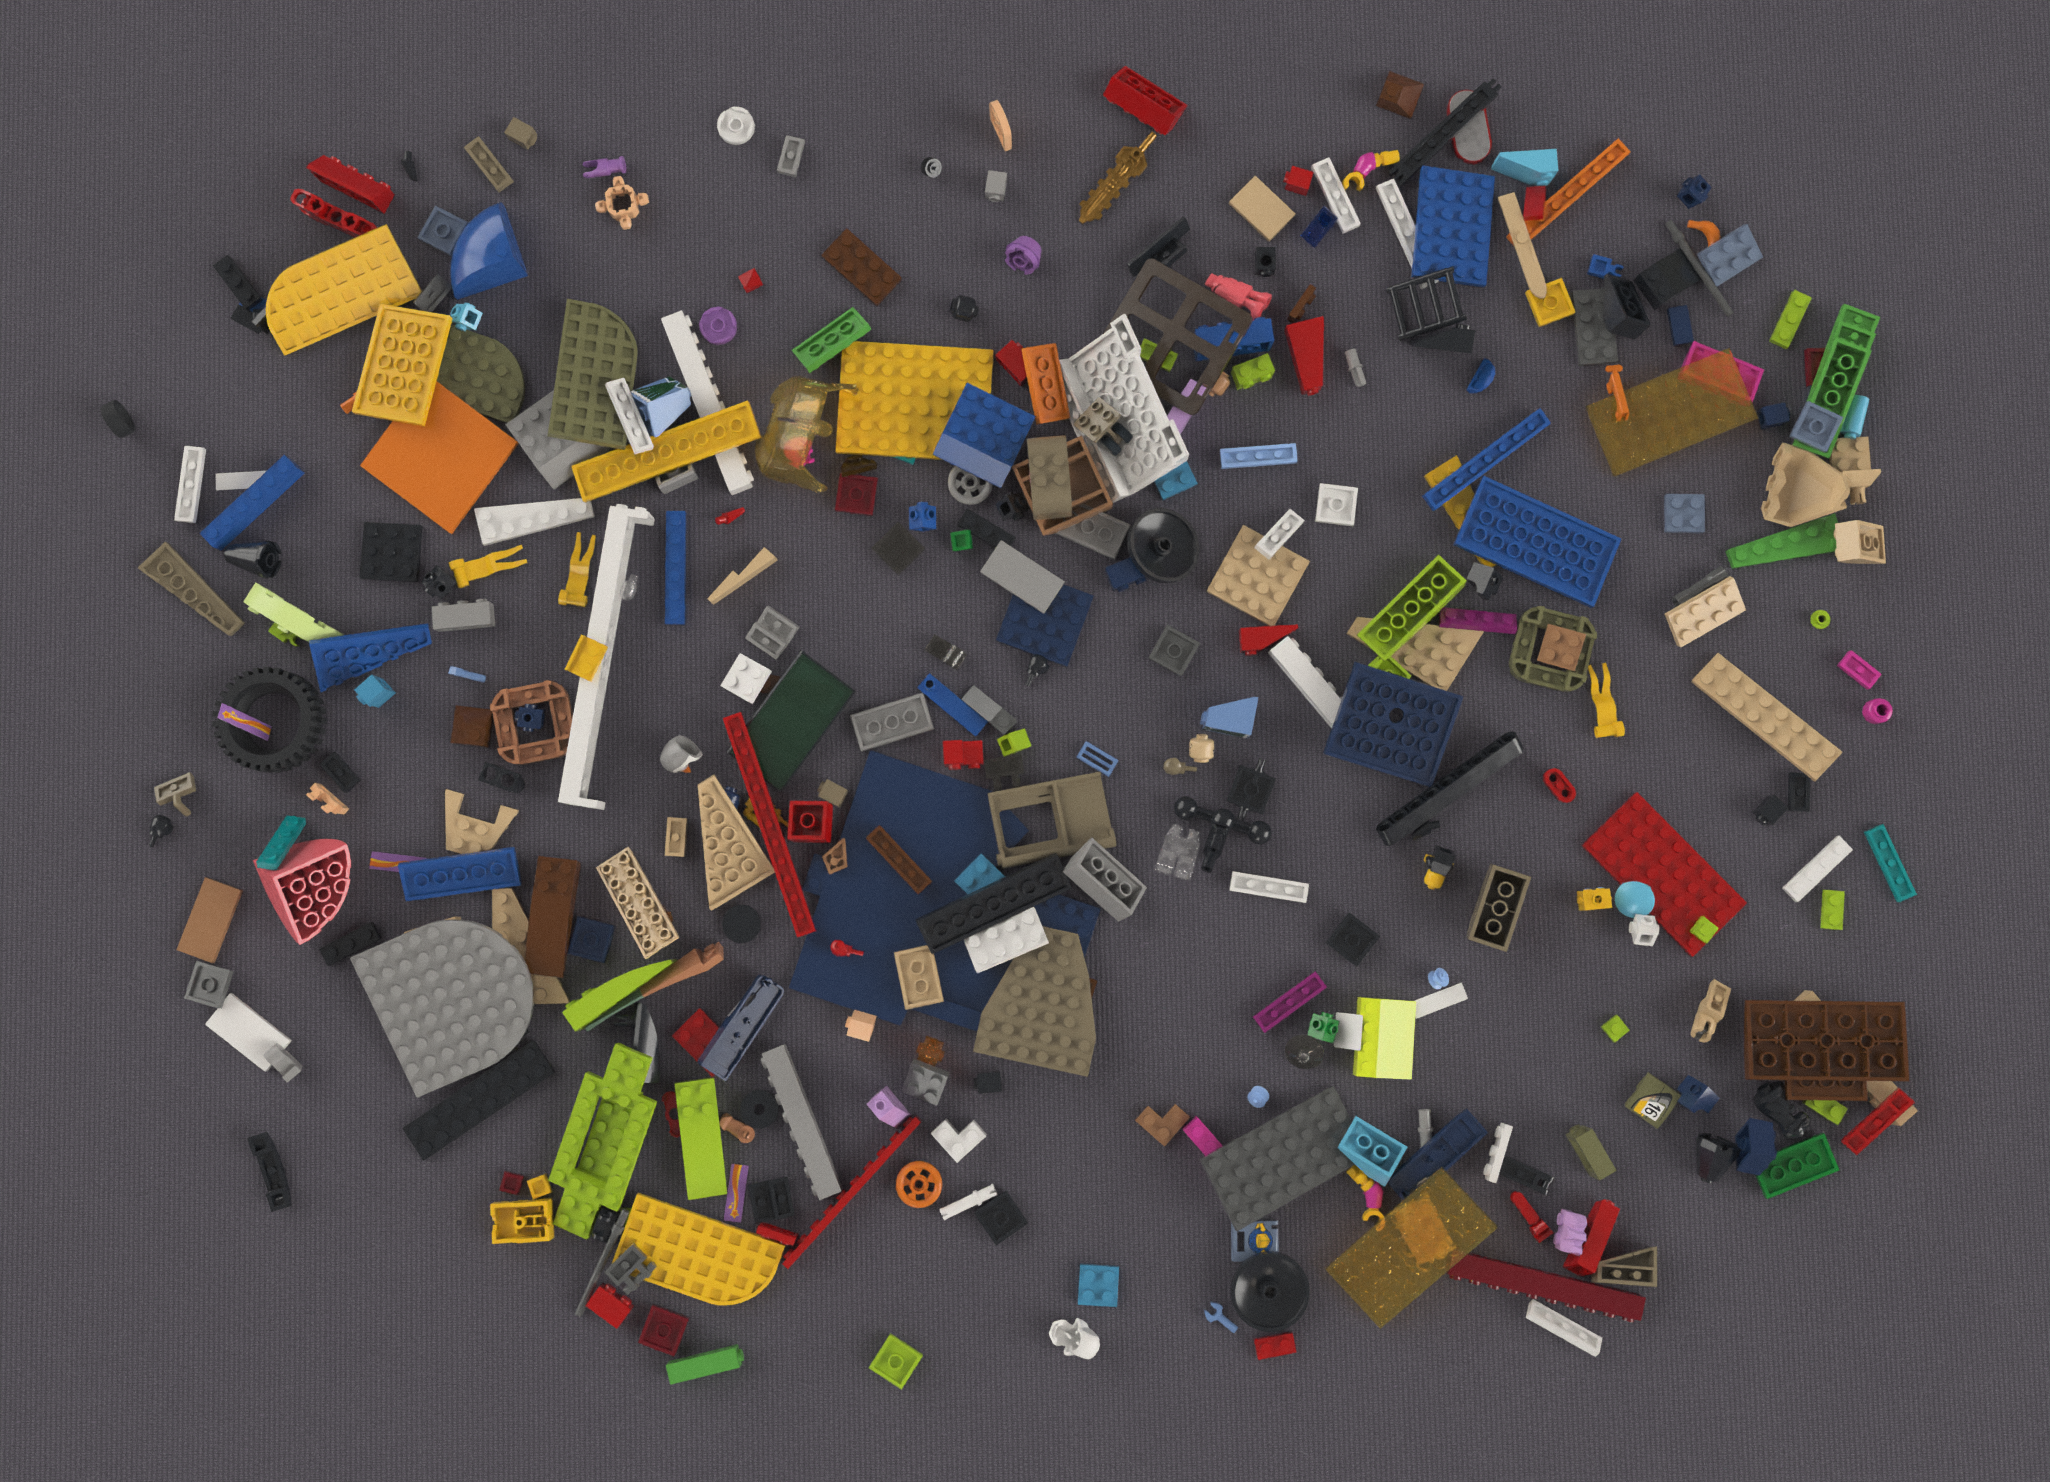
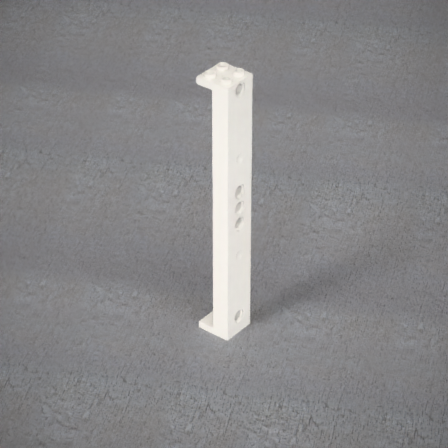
M616 504V507L610 506L587 634L588 638L606 645L608 649L592 682L582 677L579 679L558 798L560 803L601 810L605 808V802L587 799L634 526L635 524L653 526L655 521L650 512L642 507L628 509L626 505Z

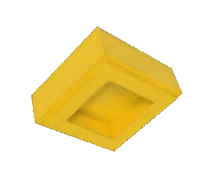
M547 1174L527 1181L533 1199L553 1192Z

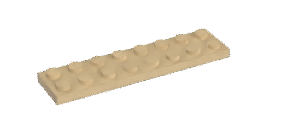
M1719 653L1691 681L1814 782L1842 754L1840 749Z

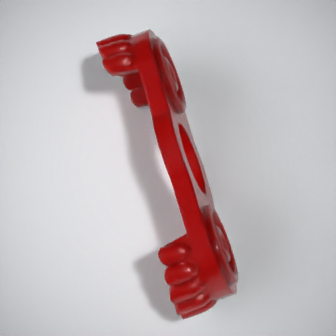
M669 1091L662 1096V1102H664L666 1109L665 1117L670 1126L669 1133H671V1136L678 1138L680 1137L679 1120L672 1119L669 1115L671 1109L677 1108L676 1095L674 1091Z

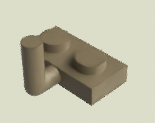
M190 772L154 787L156 802L160 806L173 801L174 807L185 817L191 814V811L181 802V797L196 791L194 776Z

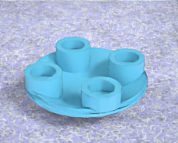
M1630 881L1622 883L1617 889L1615 904L1622 914L1634 918L1635 914H1649L1654 907L1655 897L1648 884Z

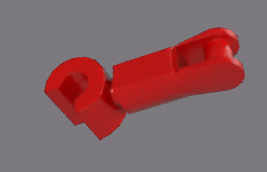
M1517 1191L1511 1193V1201L1526 1222L1532 1225L1529 1227V1230L1538 1243L1554 1233L1540 1219L1522 1193Z

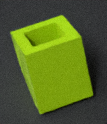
M1025 728L1008 733L997 739L1004 757L1031 747Z

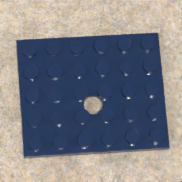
M1354 662L1323 753L1430 787L1433 785L1464 696ZM1394 708H1400L1403 712V718L1401 721L1394 723L1390 720L1389 713Z

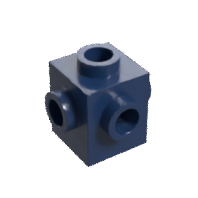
M1699 174L1694 178H1687L1682 183L1683 187L1677 194V197L1690 209L1697 204L1703 203L1708 198L1707 194L1712 187Z
M525 704V707H519V710H516L515 722H517V726L522 727L523 731L534 732V728L543 729L546 710L537 709V705Z

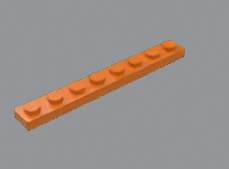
M1619 138L1545 202L1542 220L1525 221L1531 240L1630 154L1631 151ZM1509 233L1506 236V238L1513 244L1511 235Z

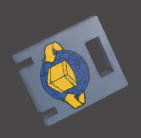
M1257 1220L1239 1231H1235L1231 1223V1260L1233 1262H1243L1250 1256L1260 1252H1279L1278 1228H1272V1225H1278V1220ZM1237 1232H1244V1251L1237 1249Z

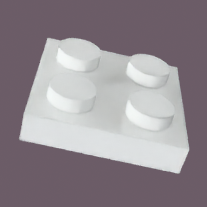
M1320 483L1315 522L1354 526L1358 488Z
M740 653L720 686L753 704L772 671Z

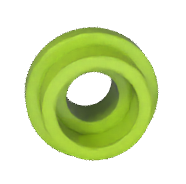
M1817 610L1812 613L1810 622L1816 629H1824L1830 624V616L1824 610ZM1819 616L1823 617V622L1819 621Z

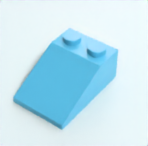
M1557 149L1500 152L1491 168L1496 172L1528 185L1547 186L1558 172Z
M1355 1116L1337 1148L1368 1177L1385 1187L1405 1153L1407 1146Z

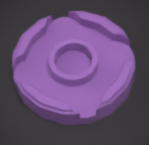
M718 306L712 307L703 313L699 322V328L706 341L711 344L722 345L731 341L736 335L737 322L731 311Z

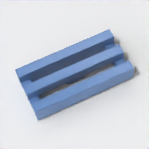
M1085 741L1076 756L1077 759L1107 777L1110 776L1119 761ZM1086 747L1112 761V765L1085 750ZM1084 753L1085 755L1089 756L1090 758L1109 768V770L1106 771L1103 768L1097 766L1096 764L1082 757V754Z

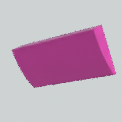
M1693 341L1681 366L1677 380L1747 408L1754 400L1764 369Z

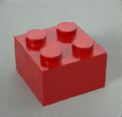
M790 801L787 839L800 843H831L833 805L828 801Z

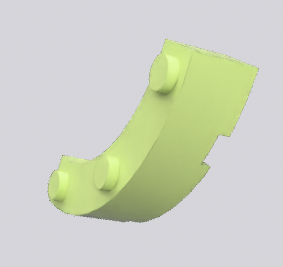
M256 582L243 601L249 606L248 610L257 615L261 613L279 624L277 628L285 633L290 631L308 642L309 640L344 635L320 620L318 623H315V619L308 613L284 601L283 598Z

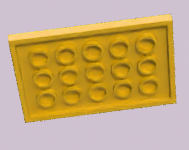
M380 304L352 412L363 416L425 426L453 318L450 315Z

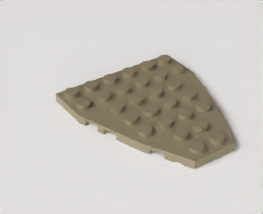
M1043 927L1049 943L1012 960L981 1013L973 1052L1088 1077L1096 1033L1089 974L1079 936L1076 933Z

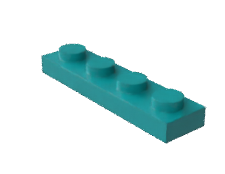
M286 815L256 861L257 868L278 869L305 827V818Z

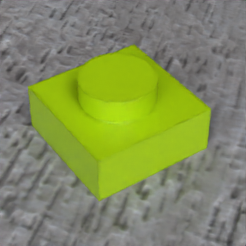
M1701 916L1690 932L1707 944L1719 928L1704 916Z
M1614 1015L1601 1026L1612 1042L1618 1041L1630 1031L1618 1015Z

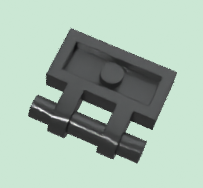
M633 1243L604 1273L617 1286L624 1281L627 1286L623 1288V1291L629 1295L633 1290L635 1291L640 1287L639 1284L645 1278H649L653 1274L652 1271L657 1266L653 1261L647 1266L644 1265L642 1262L647 1256ZM637 1268L640 1273L635 1278H632L630 1274Z

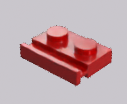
M766 1222L760 1223L756 1231L757 1234L764 1238L774 1239L789 1246L795 1244L799 1235Z

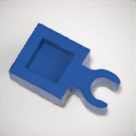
M1593 254L1587 274L1604 279L1606 274L1621 277L1620 274H1616L1615 269L1621 271L1624 267L1618 264L1611 265L1612 259Z

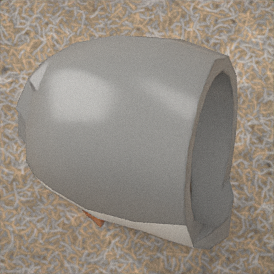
M679 735L669 740L664 746L660 762L667 771L691 773L688 763L700 759L703 754L689 738Z

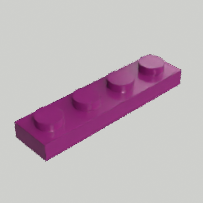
M1442 608L1439 611V627L1516 634L1517 615Z
M1314 971L1255 1014L1253 1018L1265 1033L1327 988V986L1316 971Z

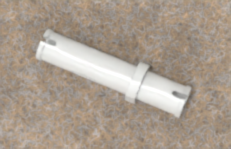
M991 1184L979 1191L975 1190L973 1194L940 1208L943 1219L947 1220L977 1204L980 1206L983 1201L997 1196L994 1185Z

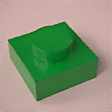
M970 530L950 533L953 551L973 549Z

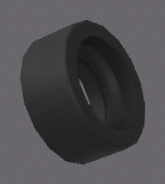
M112 400L101 406L100 410L104 421L117 437L124 438L135 432V424L128 411L120 402Z

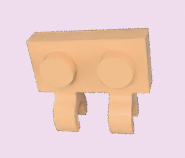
M314 783L310 787L312 792L306 794L312 801L317 799L320 802L324 801L327 803L321 806V809L326 813L345 814L349 810L345 804L322 784Z

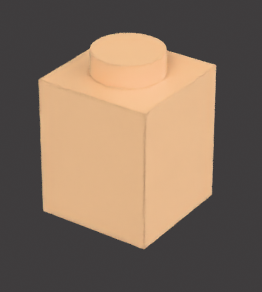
M854 1010L852 1017L848 1016L845 1027L848 1028L847 1036L869 1042L877 1016Z

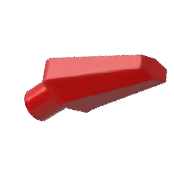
M742 507L722 513V516L715 518V522L717 525L722 523L729 524L742 515L745 509Z

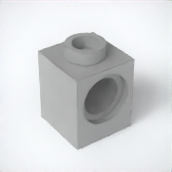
M988 170L985 188L986 199L992 202L1004 201L1007 173Z

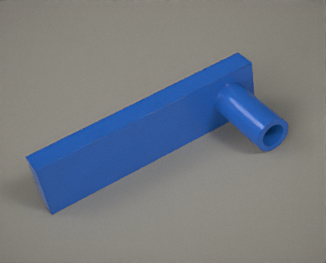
M930 673L917 687L975 737L987 725L988 722Z

